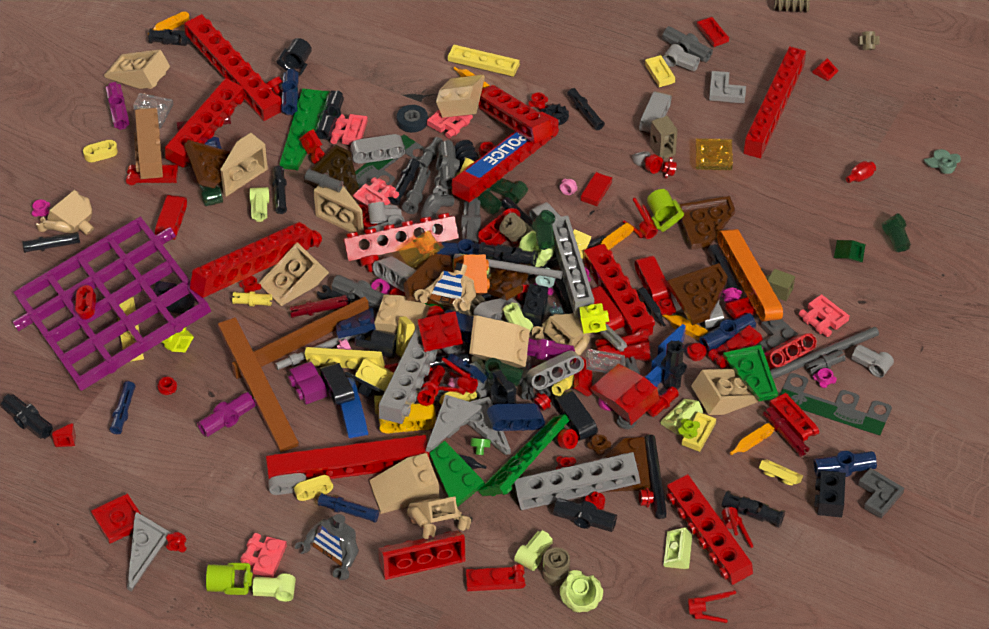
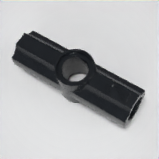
M331 90L329 92L323 111L319 113V122L315 133L321 140H328L331 137L336 120L341 116L340 109L344 97L343 93L338 90Z
M671 340L667 343L666 356L661 362V367L665 370L664 387L666 389L673 386L678 390L681 387V377L687 369V365L683 362L684 344L679 340Z
M7 394L3 398V401L0 403L1 408L14 418L20 428H27L40 439H46L50 436L53 430L52 424L40 416L38 410L32 404L26 405L14 394Z
M559 498L555 503L553 511L554 516L574 521L575 525L583 529H588L592 526L612 532L617 521V514L599 510L593 503L583 501L579 504Z

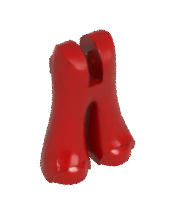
M641 328L636 333L620 337L627 343V347L621 352L606 338L595 341L596 357L598 359L608 361L618 358L626 359L628 357L631 359V357H634L636 360L651 361L648 328Z

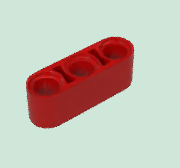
M167 195L156 224L155 235L171 227L177 237L187 208L186 197Z
M514 208L505 210L480 230L478 244H481V242L495 246L503 244L509 238L500 232L501 222L506 215L512 212L520 217V212Z
M652 255L636 259L634 261L636 273L652 299L657 302L658 300L662 301L671 298V291L667 286V281L656 258Z
M601 286L592 288L594 304L602 303L603 311H608L609 322H606V324L613 331L625 327L622 314Z
M810 333L796 335L766 351L764 354L769 369L782 367L813 350L817 344L815 336ZM772 356L775 357V363L772 361Z

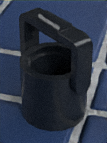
M295 38L287 49L284 48L276 62L286 71L287 69H300L298 72L300 77L308 65L305 62L312 52V47L304 39Z
M375 329L372 334L361 333L354 340L355 346L369 348V351L382 352L384 357L394 358L396 355L397 333Z
M500 369L493 372V385L491 387L492 405L516 404L515 385L507 380Z

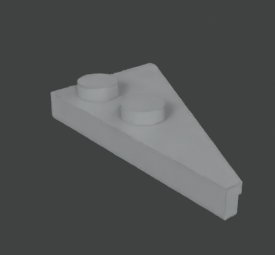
M445 395L426 451L434 450L446 437H451L461 426L466 425L471 417L481 412L482 406Z
M490 397L470 401L471 403L481 405L482 408L481 412L471 417L467 424L485 439H490L491 443L505 455L511 454V449L504 432L493 430L486 413L488 408L493 406Z
M136 513L134 518L127 589L131 592L167 541L166 536L171 534L168 530L139 513Z

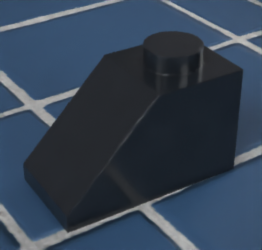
M157 281L153 291L159 297L177 286V284ZM187 294L166 307V309L172 313L183 314L193 308L196 301L190 294Z

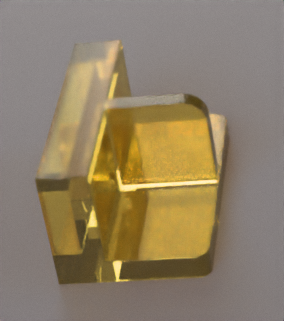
M430 230L401 248L399 253L406 264L414 269L445 247L441 241L437 242Z

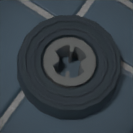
M406 105L399 109L396 115L397 125L401 130L409 133L422 131L427 126L428 113L425 108L419 105Z

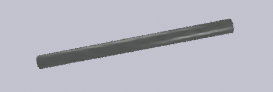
M876 327L870 328L793 360L782 367L771 369L773 379L804 367L806 363L815 361L824 354L829 355L839 349L845 350L879 335V331Z

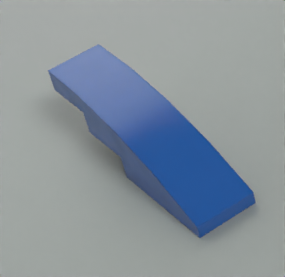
M682 324L658 346V356L652 361L651 372L645 376L654 386L657 387L664 379L665 370L661 367V362L666 356L667 343L671 340H679L683 343L686 325Z
M349 377L348 380L353 388L355 400L339 405L348 438L368 435V429L355 380Z

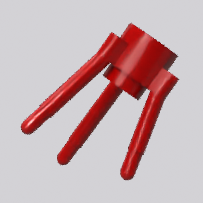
M633 198L635 206L644 219L639 225L640 230L634 227L633 231L640 238L651 239L656 236L658 229L655 227L646 206L642 205L641 208L637 199Z
M442 358L444 363L462 376L450 372L451 376L459 378L457 381L459 388L438 386L439 390L457 392L462 395L465 392L474 393L478 387V380L470 377L469 373L464 372L446 358Z
M733 507L723 509L721 520L728 529H733L735 536L738 535L737 526L739 525L750 548H753L754 545L743 525L742 518L738 516L737 509Z
M733 590L705 597L688 598L689 615H695V619L727 623V619L704 615L702 612H706V602L728 598L737 592Z

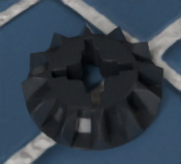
M552 103L551 106L546 105L545 108L541 109V112L550 116L557 112L553 117L559 119L558 125L564 124L569 118V111L566 109V106L561 107L560 103L558 105Z

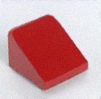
M826 58L812 73L829 81L839 70Z
M73 423L52 432L55 447L75 446L76 433Z

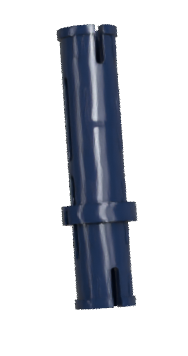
M126 381L123 384L117 408L112 414L113 421L109 430L113 434H121L124 422L128 419V409L136 388L133 382Z
M321 493L318 499V506L333 509L336 513L343 512L373 521L374 523L377 522L379 517V510L345 501L343 497L336 498Z

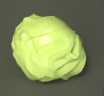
M530 231L519 242V248H522V250L538 251L535 267L544 266L554 255V242L552 237L545 232Z
M573 570L568 572L567 578L561 585L560 596L562 602L574 612H588L595 609L602 600L603 588L600 581L594 578V575L585 576L581 571Z

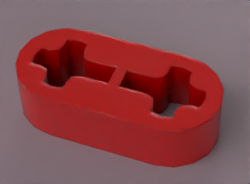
M89 285L80 287L76 293L75 310L80 319L86 320L94 315L96 306V294Z

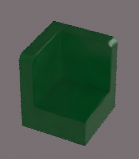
M837 240L834 258L863 263L866 244L854 240Z

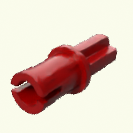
M673 386L669 387L666 392L659 395L660 400L647 413L651 417H655L663 409H667L670 403L679 396L678 390Z

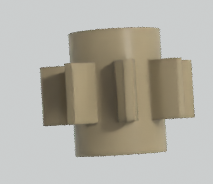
M875 31L862 32V36L858 37V46H862V50H875V45L880 44V38L875 36Z

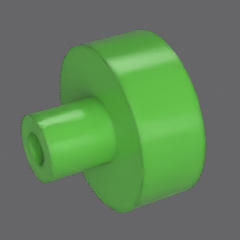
M471 438L470 446L476 447V455H484V447L490 448L491 440Z

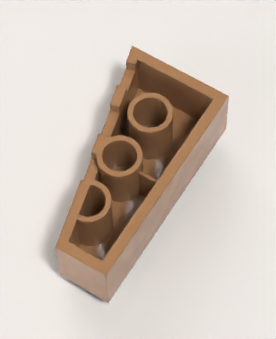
M157 108L135 110L137 132H134L136 172H140L141 179L163 177Z

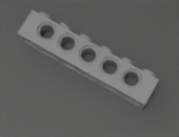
M569 216L550 218V236L554 242L560 270L563 272V280L575 317H581L579 307L594 304V297Z
M417 325L379 403V419L403 423L405 417H408L410 414L411 404L415 403L417 399L418 389H422L425 375L428 376L431 362H434L436 359L437 350L424 352L419 325Z
M633 452L610 458H602L593 462H585L571 467H563L536 475L523 476L515 481L521 510L556 503L559 498L569 500L591 495L595 491L600 493L640 484Z

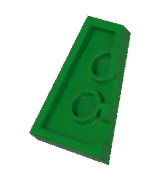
M761 345L723 353L724 359L758 402L778 397V391Z
M443 441L430 452V457L448 497H456L457 507L485 485L484 481L446 441Z

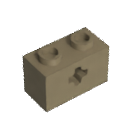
M668 116L651 121L650 147L662 159L676 155L678 130Z

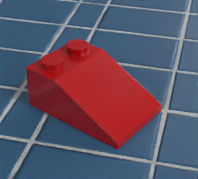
M619 363L590 388L595 395L630 425L660 400L656 386L644 376Z

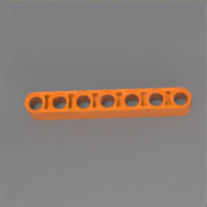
M738 229L719 231L717 234L718 244L762 322L781 320L783 317L782 305Z

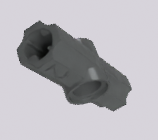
M668 26L662 35L663 40L670 44H678L683 48L684 52L699 57L705 63L710 60L713 54V49L700 43L698 38L692 33L685 35Z
M446 140L440 142L438 146L439 158L436 163V169L440 171V181L443 188L449 190L452 188V179L457 176L460 161L456 159L453 142Z
M476 198L470 203L465 201L461 224L463 231L462 240L469 239L474 244H478V234L481 229L480 200Z
M337 275L331 285L332 290L346 295L351 299V302L366 297L369 306L378 310L383 296L386 295L372 289L371 285L366 281L359 280L355 282L341 275Z

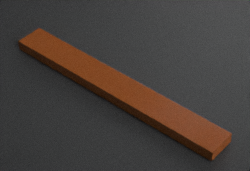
M362 297L254 351L260 366L263 367L337 330V323L368 310V300L366 297ZM235 361L232 362L233 375L236 379H239L242 375Z
M236 317L218 323V329L279 452L281 453L299 446V442Z

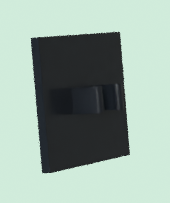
M345 372V375L362 383L358 390L359 393L367 397L370 396L373 389L382 394L385 393L382 389Z

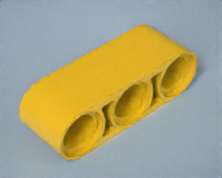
M411 404L410 414L408 417H405L402 424L379 419L378 411L379 429L382 433L388 434L432 429L436 423L435 407L433 404L430 406Z

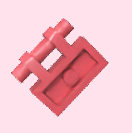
M438 110L427 120V126L440 133L445 129L448 130L445 135L450 139L452 136H456L462 127H466L473 116L471 114L443 118L440 110Z
M341 114L336 120L330 142L336 144L339 139H342V144L351 145L355 140L362 139L368 117L350 114L349 119H345V116Z
M374 177L371 179L372 185L364 184L353 195V198L368 208V204L384 202L385 205H389L391 202L388 197L397 198L399 192L392 185H387L384 180Z
M822 294L808 304L809 312H806L804 309L799 312V316L803 318L806 324H811L819 334H824L826 337H829L832 333L828 329L829 326L837 330L848 322L850 315ZM818 316V317H819L820 319H822L823 321H822V322H819V321H818L817 319H815V318Z
M254 533L252 538L248 540L247 550L242 554L240 561L241 563L250 564L253 567V574L274 578L287 543L286 541L266 537L265 542L262 543L259 542L261 535ZM255 551L260 552L258 558L253 557Z

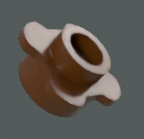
M597 434L592 437L591 442H588L587 447L593 449L596 454L603 455L604 451L611 447V442L607 440L606 436Z

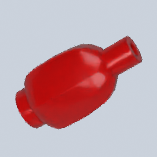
M863 161L857 164L852 169L851 174L845 178L847 183L853 181L861 182L873 176L874 171H876V165L872 161Z

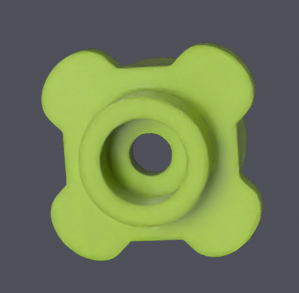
M682 419L681 428L678 429V433L687 439L694 438L698 435L697 429L700 428V423L698 421L693 422L688 419Z

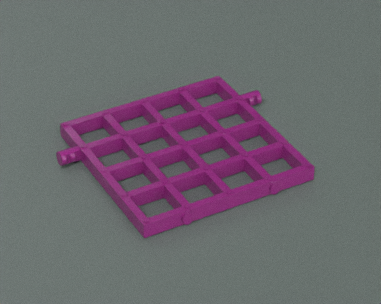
M140 216L14 291V295L26 311V314L12 322L18 332L34 323L80 391L108 374L114 373L118 368L175 333L183 331L185 327L210 313L211 309L204 298L190 289L191 281L163 246V244L176 237L171 227L155 235ZM142 231L149 241L130 253L125 254L118 244ZM112 249L119 259L95 273L88 262ZM157 251L165 262L141 275L134 265ZM82 267L88 278L64 291L57 281ZM128 270L134 281L110 294L103 283ZM174 272L181 283L157 297L150 286ZM51 285L58 296L33 310L26 299ZM84 285H89L93 289L97 288L104 299L96 303L94 315L90 319L83 320L78 316L75 305L72 302L76 300L77 290ZM143 290L151 302L126 316L119 304ZM190 293L198 305L174 319L166 307ZM66 306L73 318L48 331L42 320ZM112 309L120 320L95 335L88 323ZM159 312L167 324L143 338L135 326ZM82 328L89 339L64 354L57 342ZM128 331L136 343L111 357L103 345ZM97 350L104 359V362L79 376L72 364Z

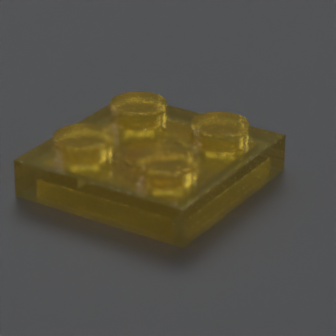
M696 138V169L732 170V139Z

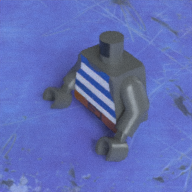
M336 514L328 520L323 519L315 524L305 536L306 540L295 544V549H299L303 545L304 550L301 554L308 553L311 549L310 543L312 542L314 548L342 566V568H336L333 571V577L341 575L339 580H346L349 578L348 567L352 566L359 549L356 543V532L345 523L346 518L342 514Z

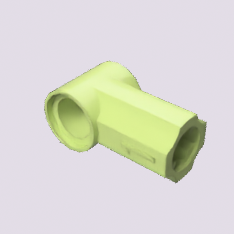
M268 187L250 188L251 217L257 222H262L267 218L269 204Z
M512 302L503 308L509 323L518 324L529 329L531 332L533 324L523 316L518 303Z
M543 530L537 531L526 546L522 545L518 549L514 559L515 562L532 571L536 570L541 562L542 555L553 543V539L547 532Z
M280 574L277 578L255 577L253 579V596H270L284 602L291 601L294 597L296 579L290 574Z

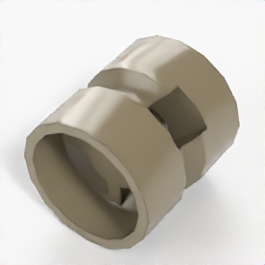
M553 547L548 549L543 556V578L549 585L561 586L570 571V555L563 548Z

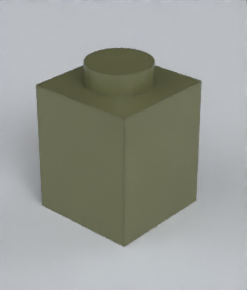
M774 269L771 275L766 276V279L777 298L787 301L794 289L795 276Z

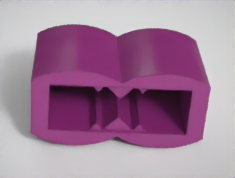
M311 361L289 369L290 376L287 377L291 387H295L299 401L302 400L307 405L327 397L326 385Z

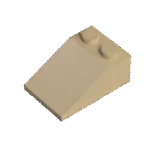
M161 49L122 54L104 76L139 89H151L166 74L170 65Z
M485 76L451 78L439 90L436 101L442 117L476 114Z
M252 133L236 142L221 168L223 193L226 197L268 170L265 143Z
M318 185L314 190L316 216L349 232L363 234L362 209L344 186L338 193Z
M296 243L259 284L283 306L316 287L329 272L299 243Z
M384 295L375 320L376 330L397 333L399 317L403 316L411 320L416 329L418 325L417 319L426 318L427 310L431 306L421 302L407 301L405 296Z
M476 315L473 318L469 354L501 367L504 366L506 369L526 367L530 330L518 324Z
M733 369L702 370L691 385L708 415H724L758 402Z
M427 453L406 458L369 480L381 514L409 507V504L413 502L439 498V483Z

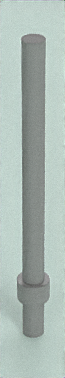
M455 254L454 259L462 256V254ZM488 259L489 267L558 279H561L563 276L562 271Z
M360 334L340 339L336 337L312 348L329 349L339 345V340L347 339L348 341ZM305 351L298 354H290L288 358L276 362V369L280 370L289 365L299 364L301 360L306 359Z

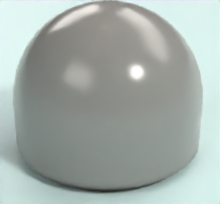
M643 151L633 154V162L638 166H645L644 159L647 156L650 157V152Z

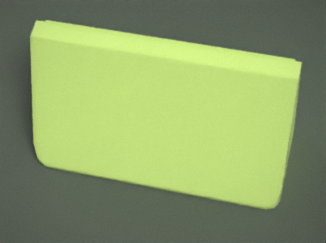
M683 399L660 423L670 431L680 435L678 429L681 428V420L688 419L693 421L698 412L703 413L699 401Z
M686 527L667 531L663 564L665 567L689 569L692 535Z

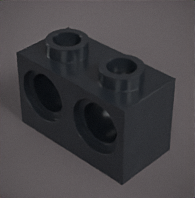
M530 284L522 314L532 322L533 328L536 326L542 327L548 305V287Z
M821 470L820 478H816L815 490L819 491V495L815 494L814 507H818V515L842 518L846 473Z

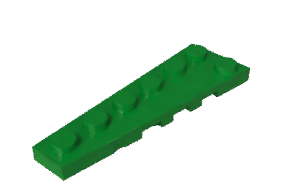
M302 88L297 112H295L280 160V166L284 169L298 171L307 152L299 139L308 131L316 130L319 122V113L323 111L330 91Z
M563 414L552 417L478 490L482 496L505 495L512 490L511 485L552 439L565 428L564 426L569 422L567 416Z

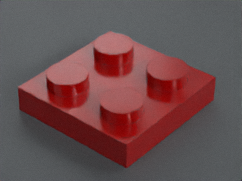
M456 311L417 319L424 352L463 344Z
M128 493L91 510L92 517L109 544L132 534L135 514H141Z

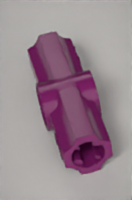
M112 82L106 86V93L114 128L119 130L126 129L129 125V119L121 84Z
M529 338L527 355L535 356L536 359L550 360L567 351L575 352L573 345L555 343L553 340Z
M248 392L241 394L229 403L221 402L214 408L213 413L197 422V427L204 437L212 435L224 426L227 428L232 427L238 422L241 415L255 407V402Z

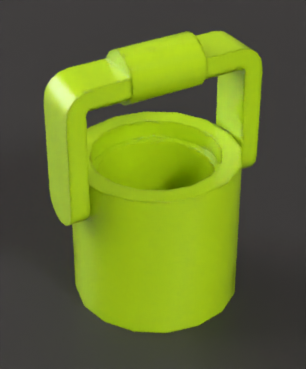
M658 189L648 196L647 203L654 214L652 219L661 232L672 227L684 216L679 203L671 198L667 190ZM659 221H666L662 226Z
M228 563V565H208L206 574L207 592H224L228 595L248 594L253 576L250 564ZM235 570H246L243 582L244 588H234Z

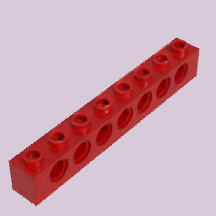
M201 14L184 23L185 35L224 78L244 87V100L263 121L281 113L282 100L280 96L272 91L270 85L262 80L259 73H255L251 65L244 61L238 51L233 49L231 43L223 38L221 32L213 27L209 19H206Z
M789 46L745 138V155L761 159L804 68L806 50Z
M298 222L197 267L192 271L190 289L204 298L276 265L296 243H299L305 250H308L313 230L305 224Z

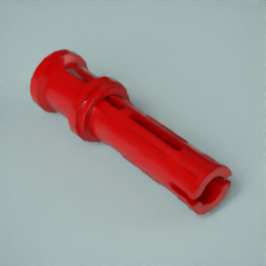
M437 365L436 368L435 366L428 381L422 385L417 399L423 406H430L434 403L435 397L439 393L438 386L445 374L444 367Z

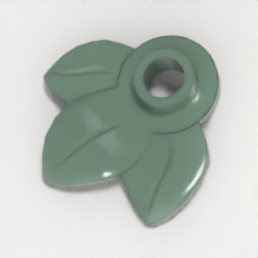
M943 149L935 150L934 157L924 159L928 166L939 168L945 174L953 173L957 163L961 161L959 154L950 155L948 151Z

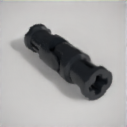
M153 28L149 29L148 39L150 44L160 42L164 45L170 43L187 46V44L194 45L185 35V30L172 31L164 29L163 31L154 30Z
M481 242L479 247V255H486V258L515 264H529L533 267L537 263L538 251L535 250L531 252L522 250L519 247L500 244L494 246L488 245L485 242Z
M729 490L726 491L721 504L722 508H736L739 514L747 515L761 522L773 523L778 528L781 527L786 512L785 510L779 511L770 508L768 504L751 500L746 496L734 495Z

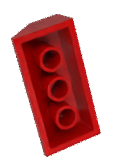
M459 530L435 535L434 538L429 536L428 539L408 540L404 543L378 548L379 561L385 580L466 562L465 536Z

